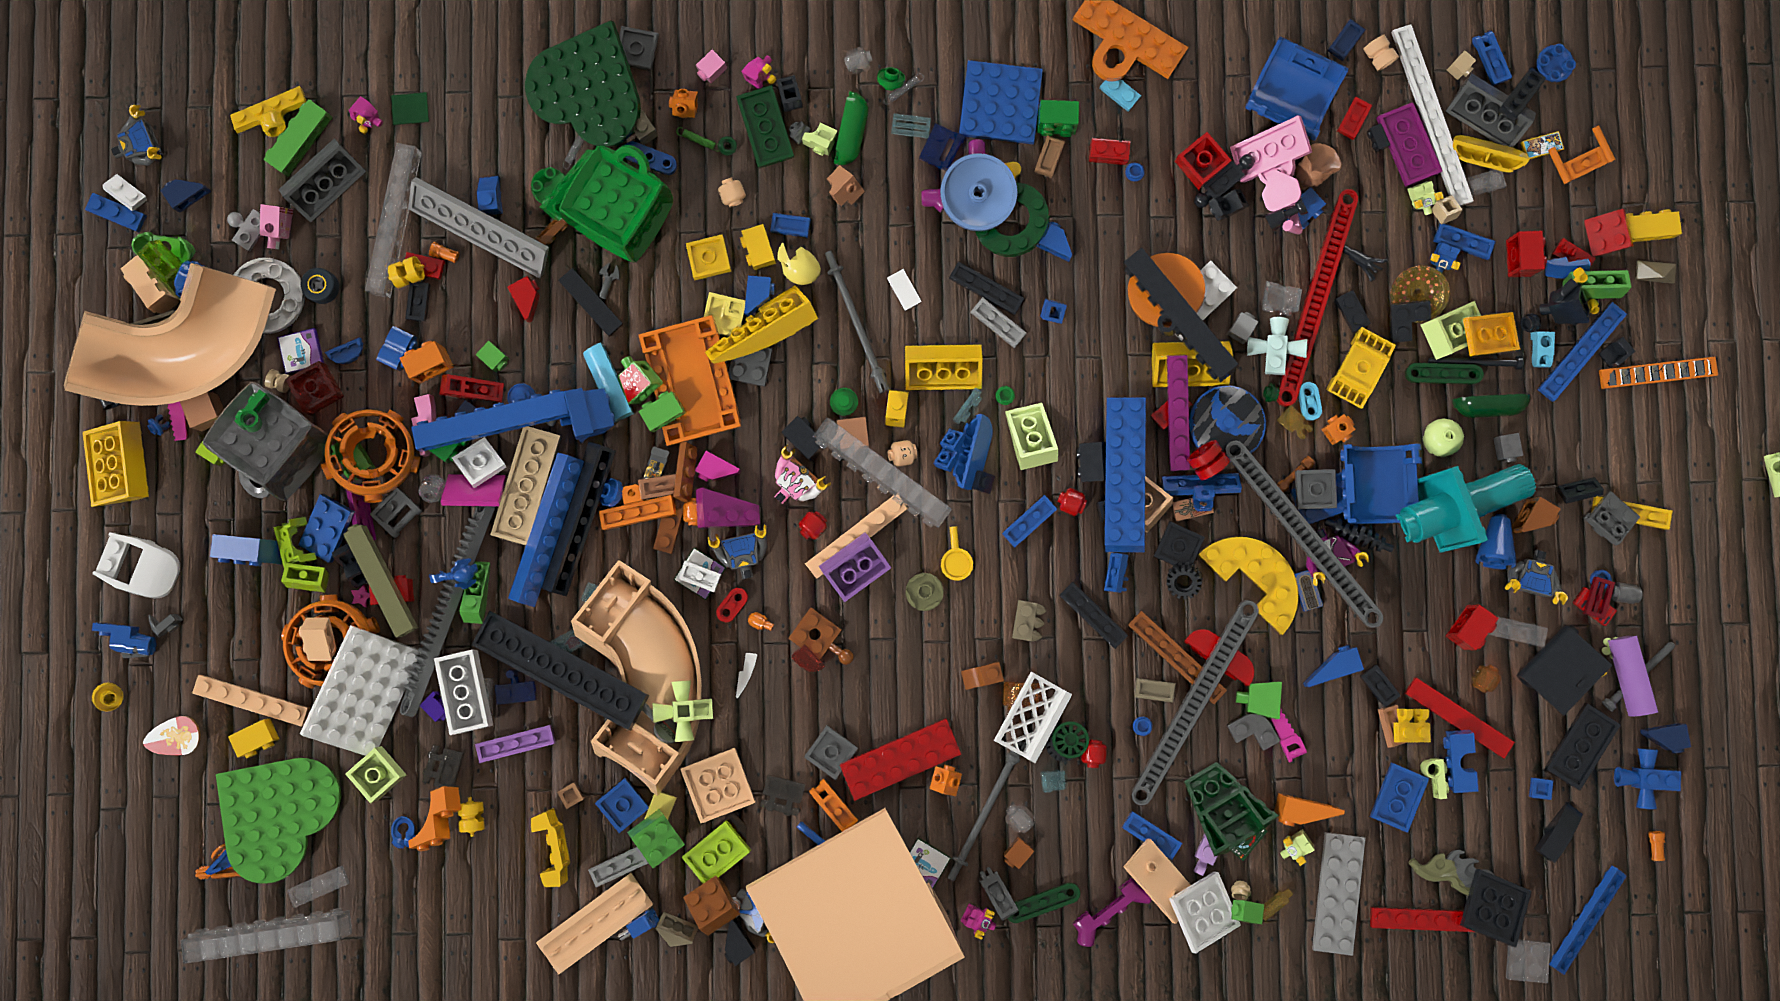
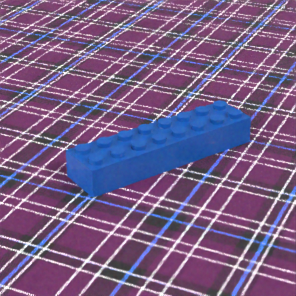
M1107 398L1105 552H1145L1146 398Z

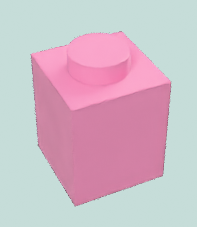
M713 50L696 64L698 76L703 81L708 80L710 83H713L727 69L726 63Z

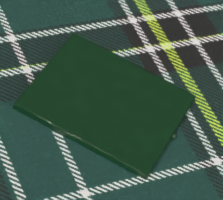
M427 92L391 95L393 125L429 122Z

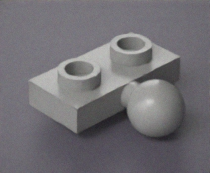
M253 209L247 219L243 221L240 213L232 212L227 217L229 225L240 227L232 241L250 252L261 236L260 213Z

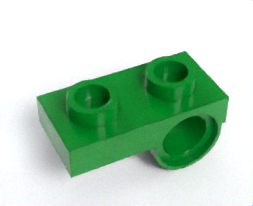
M260 389L257 393H253L249 397L246 407L237 412L234 422L249 432L259 431L262 427V420L258 414L270 400L267 394ZM254 417L255 422L251 425H247V420L249 418Z

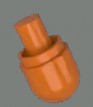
M753 612L748 617L749 625L758 630L765 628L772 631L774 628V624L769 622L768 618L763 614Z

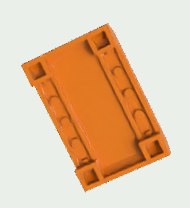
M713 315L639 334L642 351L645 354L647 363L663 381V384L654 391L656 400L659 399L658 396L660 394L672 391L676 394L686 411V414L662 427L667 446L742 427L726 361L713 364L705 354L710 347L720 340Z

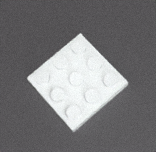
M1212 872L1169 898L1192 953L1201 951L1241 926L1239 921L1231 919V908L1233 905L1219 872Z

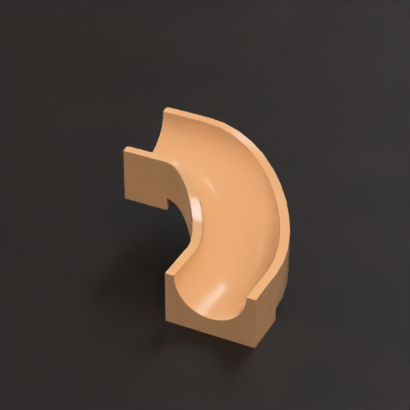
M191 263L179 307L170 317L161 322L149 325H135L85 311L65 378V391L105 401L139 406L170 404L204 394L232 377L252 355L264 331L276 289L269 285Z
M618 560L571 620L575 636L610 659L617 668L622 681L648 694L649 697L646 704L651 709L652 703L672 706V702L676 701L671 682L691 680L688 700H701L702 685L699 659L694 641L684 619L664 594L651 585L649 579ZM641 711L631 731L607 719L591 740L594 753L599 757L605 756L628 769L643 781L652 793L658 796L685 759L694 740L678 741L671 744L660 741L654 733L655 723L643 711ZM700 720L690 721L694 739Z

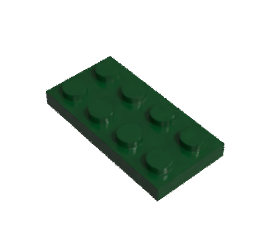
M772 85L736 96L758 169L794 158Z

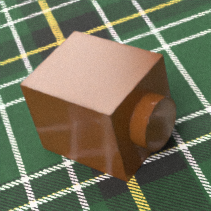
M1018 836L1003 853L1004 857H1006L1004 861L1010 867L1014 868L1016 866L1020 869L1033 854L1034 850Z

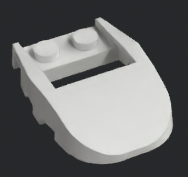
M116 532L109 533L110 537L96 571L93 572L95 576L115 588L154 599L165 597L172 591L180 572V562L173 552L158 546L151 540L120 535ZM131 544L142 548L143 551L130 583L126 584L116 580Z

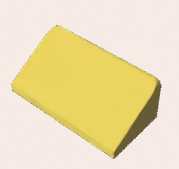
M662 791L658 796L654 794L645 819L660 809L668 820L677 797Z

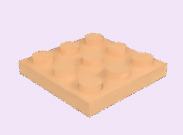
M736 748L681 768L700 823L756 802Z

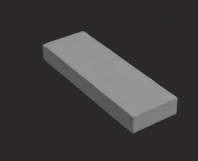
M983 297L970 312L1013 348L1027 334Z
M635 847L588 869L595 886L598 887L648 864V861L638 847Z

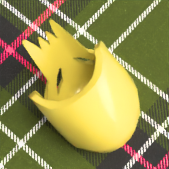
M781 243V247L778 250V260L782 264L783 273L786 278L798 285H807L814 282L819 277L821 271L817 259L808 250L800 247L796 250V256L789 260L784 243Z

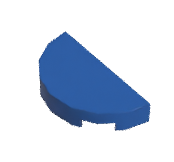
M359 337L325 352V354L335 363L344 365L352 363L362 353V338Z

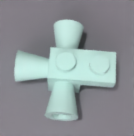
M1270 318L1272 335H1268V341L1252 337L1248 338L1247 356L1267 353L1265 374L1285 375L1287 354L1303 358L1307 357L1308 339L1288 342V336H1285L1289 323L1288 318Z

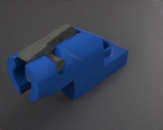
M93 623L92 631H99V635L110 636V648L120 652L123 658L148 657L155 653V637L140 634L139 627Z

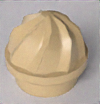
M1236 881L1231 887L1232 897L1236 900L1246 901L1251 894L1250 886L1244 881Z

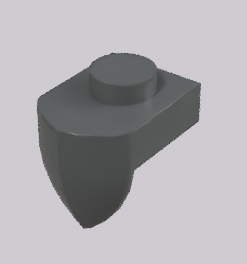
M170 614L162 622H159L151 615L148 616L150 626L157 637L175 631L179 627L178 624L183 621L179 614Z

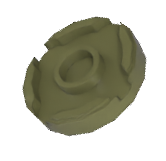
M930 573L915 575L906 586L907 600L917 610H932L940 604L943 598L944 589L941 581Z

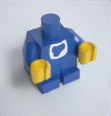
M1438 242L1435 252L1430 256L1432 265L1437 266L1434 274L1441 276L1444 269L1459 270L1461 263L1455 260L1461 249Z

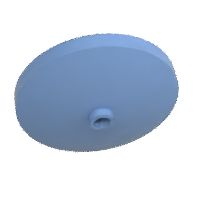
M970 154L955 161L946 171L941 183L940 197L946 214L954 223L967 230L986 231L999 226L1009 217L1016 203L1017 185L1011 170L1001 160L987 154ZM980 192L981 197L975 196L974 193Z

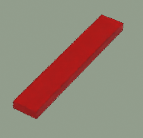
M1414 677L1404 693L1457 729L1472 731L1477 742L1501 758L1505 759L1515 743L1417 677Z

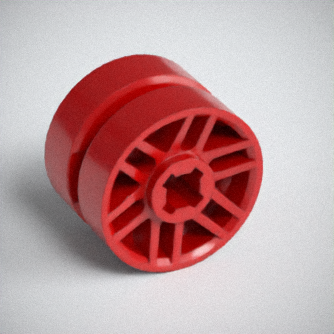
M1216 440L1209 441L1200 446L1187 458L1190 466L1193 469L1196 468L1195 473L1200 480H1206L1214 476L1230 462L1225 452H1221L1222 448Z

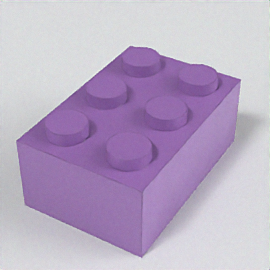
M865 532L819 565V568L843 601L846 602L891 569V566Z

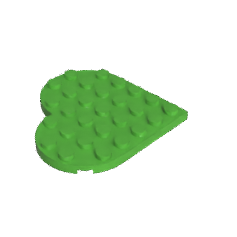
M296 758L216 774L228 860L241 877L255 883H273L290 876L305 857L308 846L307 836L324 829L335 814H337L341 802V788L336 775L326 765L314 759Z

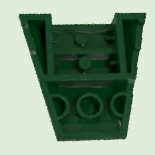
M1217 762L1184 781L1214 857L1235 849L1259 834L1279 817L1277 813L1272 812L1266 807L1263 801L1258 800L1252 795L1248 788L1237 782L1236 778Z

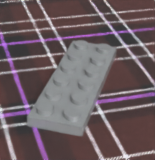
M1325 832L1312 945L1314 951L1353 956L1365 837Z

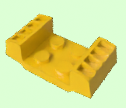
M1363 327L1356 332L1350 343L1352 346L1341 367L1326 388L1328 392L1361 409L1373 392L1396 346Z
M553 808L531 818L532 832L548 830L546 841L551 846V864L555 866L547 868L540 873L544 887H561V885L565 884L568 881L567 867L570 864L564 826L558 821L555 809Z

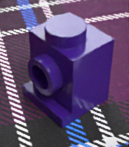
M439 691L432 692L420 704V707L435 722L446 720L442 697H438L441 694Z

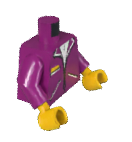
M1324 528L1316 531L1344 567L1355 562L1354 559H1357V564L1360 567L1363 566L1362 561H1360L1361 559L1369 562V557L1366 553H1361L1354 544L1343 537L1333 536L1328 538ZM1307 556L1306 567L1313 577V584L1317 586V579L1322 580L1324 584L1325 575Z

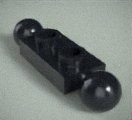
M1245 154L1240 158L1238 165L1233 161L1203 186L1206 192L1195 196V205L1199 208H1204L1209 204L1211 197H1222L1245 177L1242 171L1249 170L1254 166V158L1249 154Z

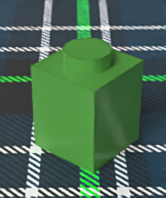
M490 341L476 354L495 372L502 371L507 366V361L509 360Z
M1233 900L1231 919L1262 924L1264 904Z

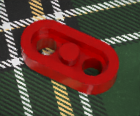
M742 588L732 589L717 608V618L722 622L732 621L747 603V592ZM737 594H741V601H736L735 596ZM725 609L730 611V615L727 617L723 614Z

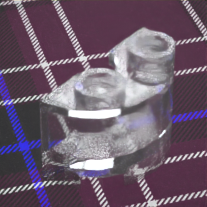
M1266 281L1262 299V310L1265 312L1280 311L1279 314L1284 316H1291V312H1299L1302 289L1280 286L1277 283Z

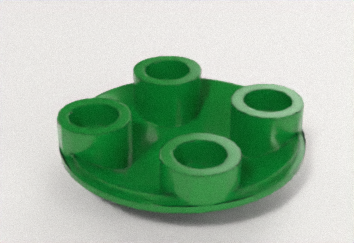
M552 167L539 170L531 181V191L535 199L542 204L565 175Z

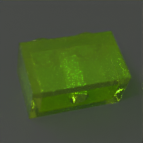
M160 240L149 241L136 254L164 282L174 281L180 266L183 264Z

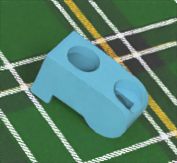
M1532 332L1533 367H1551L1554 355L1555 332Z

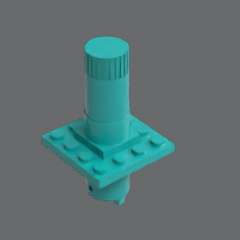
M1517 464L1476 481L1465 483L1462 472L1458 466L1418 478L1419 502L1402 508L1400 513L1396 514V517L1400 520L1401 527L1406 534L1405 539L1407 543L1410 541L1417 543L1434 537L1440 553L1479 544L1488 540L1486 530L1479 518L1533 496L1536 491L1535 479L1527 467Z

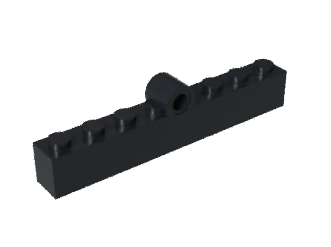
M1140 248L1124 261L1125 273L1129 278H1135L1137 281L1135 284L1142 293L1145 291L1149 295L1147 299L1153 307L1157 305L1161 310L1159 312L1161 316L1158 318L1157 324L1162 335L1169 337L1174 334L1177 336L1181 334L1185 339L1183 341L1184 345L1189 350L1193 349L1197 354L1195 358L1201 365L1205 364L1209 368L1207 372L1213 380L1218 379L1221 383L1239 369V364L1143 248ZM1165 323H1172L1170 327H1164Z

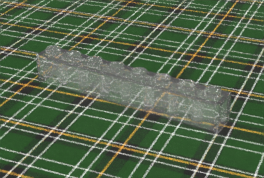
M396 143L365 291L372 295L391 297L393 283L388 279V266L399 260L409 213L411 181L417 176L422 153L415 146Z
M826 418L813 435L817 440L815 443L824 450L826 447L832 451L831 455L839 461L844 459L848 462L846 465L854 472L859 470L863 473L861 476L869 483L874 481L878 484V490L884 494L889 492L894 496L892 498L893 501L899 505L904 503L909 507L907 509L908 512L916 517L919 514L924 518L922 522L932 528L934 525L939 528L952 510L831 419Z

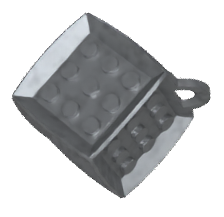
M250 382L222 411L203 439V444L209 451L239 472L240 483L250 495L256 498H264L271 494L275 498L285 501L307 480L325 456V444L328 434L312 424L284 400L259 384ZM260 389L267 394L270 400L258 414L262 420L261 429L257 432H249L234 422L235 416L240 409L246 407L249 397ZM249 418L246 424H253L255 422V418ZM249 479L262 485L263 487L257 488L253 486Z

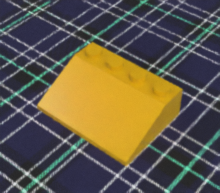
M118 421L83 432L91 507L149 497L140 422Z

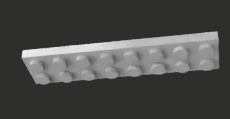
M417 177L411 181L409 210L538 278L544 275L549 251L548 246Z

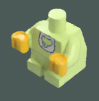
M1432 181L1423 182L1407 189L1413 207L1415 209H1423L1425 215L1433 213L1431 205H1434L1440 199H1444L1442 191L1434 192Z
M1302 829L1283 840L1286 849L1281 851L1280 854L1284 859L1291 856L1301 866L1306 863L1305 855L1315 850L1314 844Z

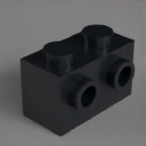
M1106 442L1080 443L1079 448H1077V458L1080 459L1078 476L1081 478V482L1105 481Z

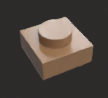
M576 782L557 792L566 809L585 799Z

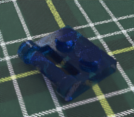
M935 123L919 159L947 171L966 137ZM949 139H953L954 142L945 161H941L940 158Z

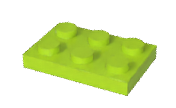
M726 820L684 854L682 858L704 884L714 876L719 878L746 856L751 849Z

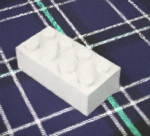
M468 650L434 658L449 734L456 735L493 726L478 650Z

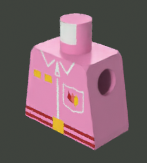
M261 204L260 235L268 236L267 248L279 249L280 238H289L293 209Z

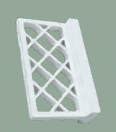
M1030 672L994 741L1036 763L1072 694ZM1035 678L1039 681L1040 688L1032 691L1031 684ZM1055 689L1056 691L1053 696L1047 699L1045 690ZM1041 692L1043 701L1035 703L1033 695ZM1029 697L1031 705L1023 708L1021 702L1024 698ZM1044 705L1045 711L1043 715L1037 716L1036 707ZM1032 709L1034 718L1025 721L1024 712ZM1020 714L1021 723L1013 725V717ZM1035 722L1036 728L1034 732L1028 733L1027 725ZM1023 726L1024 735L1016 738L1014 729ZM1011 731L1012 740L1002 741L1001 739L1004 734ZM1026 739L1027 745L1022 752L1019 750L1017 742Z

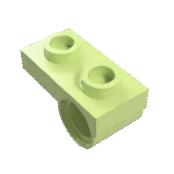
M1440 758L1424 760L1420 765V771L1424 776L1432 778L1433 797L1447 799L1449 786L1445 781V774L1447 773L1446 763ZM1431 764H1434L1435 771L1432 774H1430L1428 772V767Z

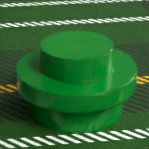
M1002 386L996 392V400L1001 405H1009L1015 398L1013 389L1008 386Z

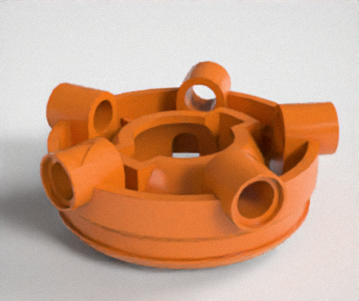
M360 410L348 415L342 413L336 417L331 423L334 427L330 431L325 444L326 462L320 464L326 479L334 478L347 491L364 496L366 503L382 502V494L396 489L405 481L410 472L417 474L421 457L414 454L412 438L406 427L402 424L404 418L392 410H389L388 413L378 410ZM365 416L380 417L378 420L379 424L367 422L368 426L365 428H359L354 419ZM398 428L402 431L407 441V450L402 449L398 464L399 473L392 469L398 457V448H396L395 444L396 439L392 433H395ZM337 432H339L343 436L342 439L339 437H335ZM377 433L385 436L384 446L387 450V458L383 465L372 470H359L358 467L355 468L357 463L354 460L353 453L356 445L364 439H374ZM332 441L340 443L339 452L343 456L342 463L351 474L348 480L340 476L344 472L336 454L331 456ZM389 471L395 475L393 479L384 484L380 480L364 481L365 478L380 477ZM355 477L363 480L362 486L352 484Z
M337 594L321 595L320 601L298 611L290 622L284 626L281 638L283 640L285 659L292 671L300 677L298 681L311 689H314L315 685H323L324 681L319 680L323 674L320 670L329 671L334 659L331 661H308L307 655L303 651V644L296 646L299 658L295 659L292 645H300L303 642L302 637L299 636L300 627L297 625L302 618L304 621L306 618H310L307 615L309 611L314 609V613L339 612V609L346 612L347 615L343 620L336 616L327 617L320 615L314 617L330 618L331 627L338 628L343 638L347 634L349 629L347 623L351 618L355 621L351 623L354 627L374 634L380 632V627L375 617L367 619L353 605L338 601ZM303 662L305 665L299 666L298 663Z

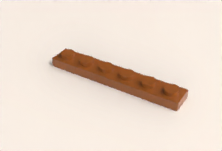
M1140 611L1128 626L1193 685L1199 672L1202 670V666L1148 616ZM1218 683L1209 701L1215 704L1227 690Z

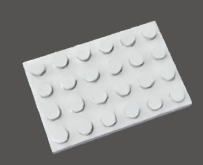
M350 625L300 734L304 737L365 756L374 748L379 747L406 689L404 685L409 683L407 678L412 676L410 670L415 669L412 664L418 661L415 656L420 655L418 649Z

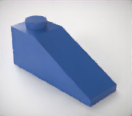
M1350 645L1339 647L1338 652L1333 653L1303 682L1304 687H1311L1364 670L1357 647H1350Z

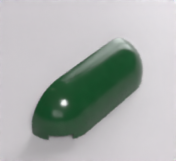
M1531 395L1469 396L1453 399L1452 403L1454 408L1468 418L1514 416L1520 414L1528 407Z

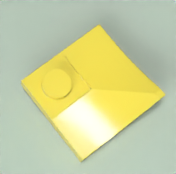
M709 292L704 317L713 315L719 335L729 337L731 330L736 326L741 327L745 300Z

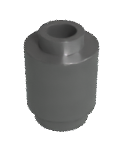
M1616 582L1611 597L1616 602L1639 603L1642 599V589L1637 587V585Z

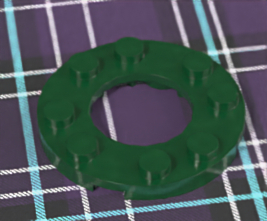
M1016 182V202L1023 204L1028 209L1030 215L1028 225L1020 234L1005 236L998 233L995 228L986 231H975L981 244L992 251V253L1004 257L1020 256L1037 247L1040 240L1045 237L1050 223L1049 209L1043 196L1030 185Z

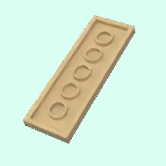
M529 426L522 429L490 535L523 545L527 544L562 436Z

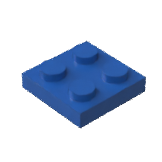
M624 778L595 803L619 833L649 809V805L627 778Z

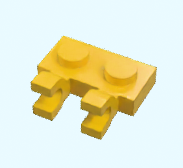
M1397 709L1398 723H1394V742H1431L1430 723L1425 721L1429 717V709ZM1412 717H1414V723H1410Z

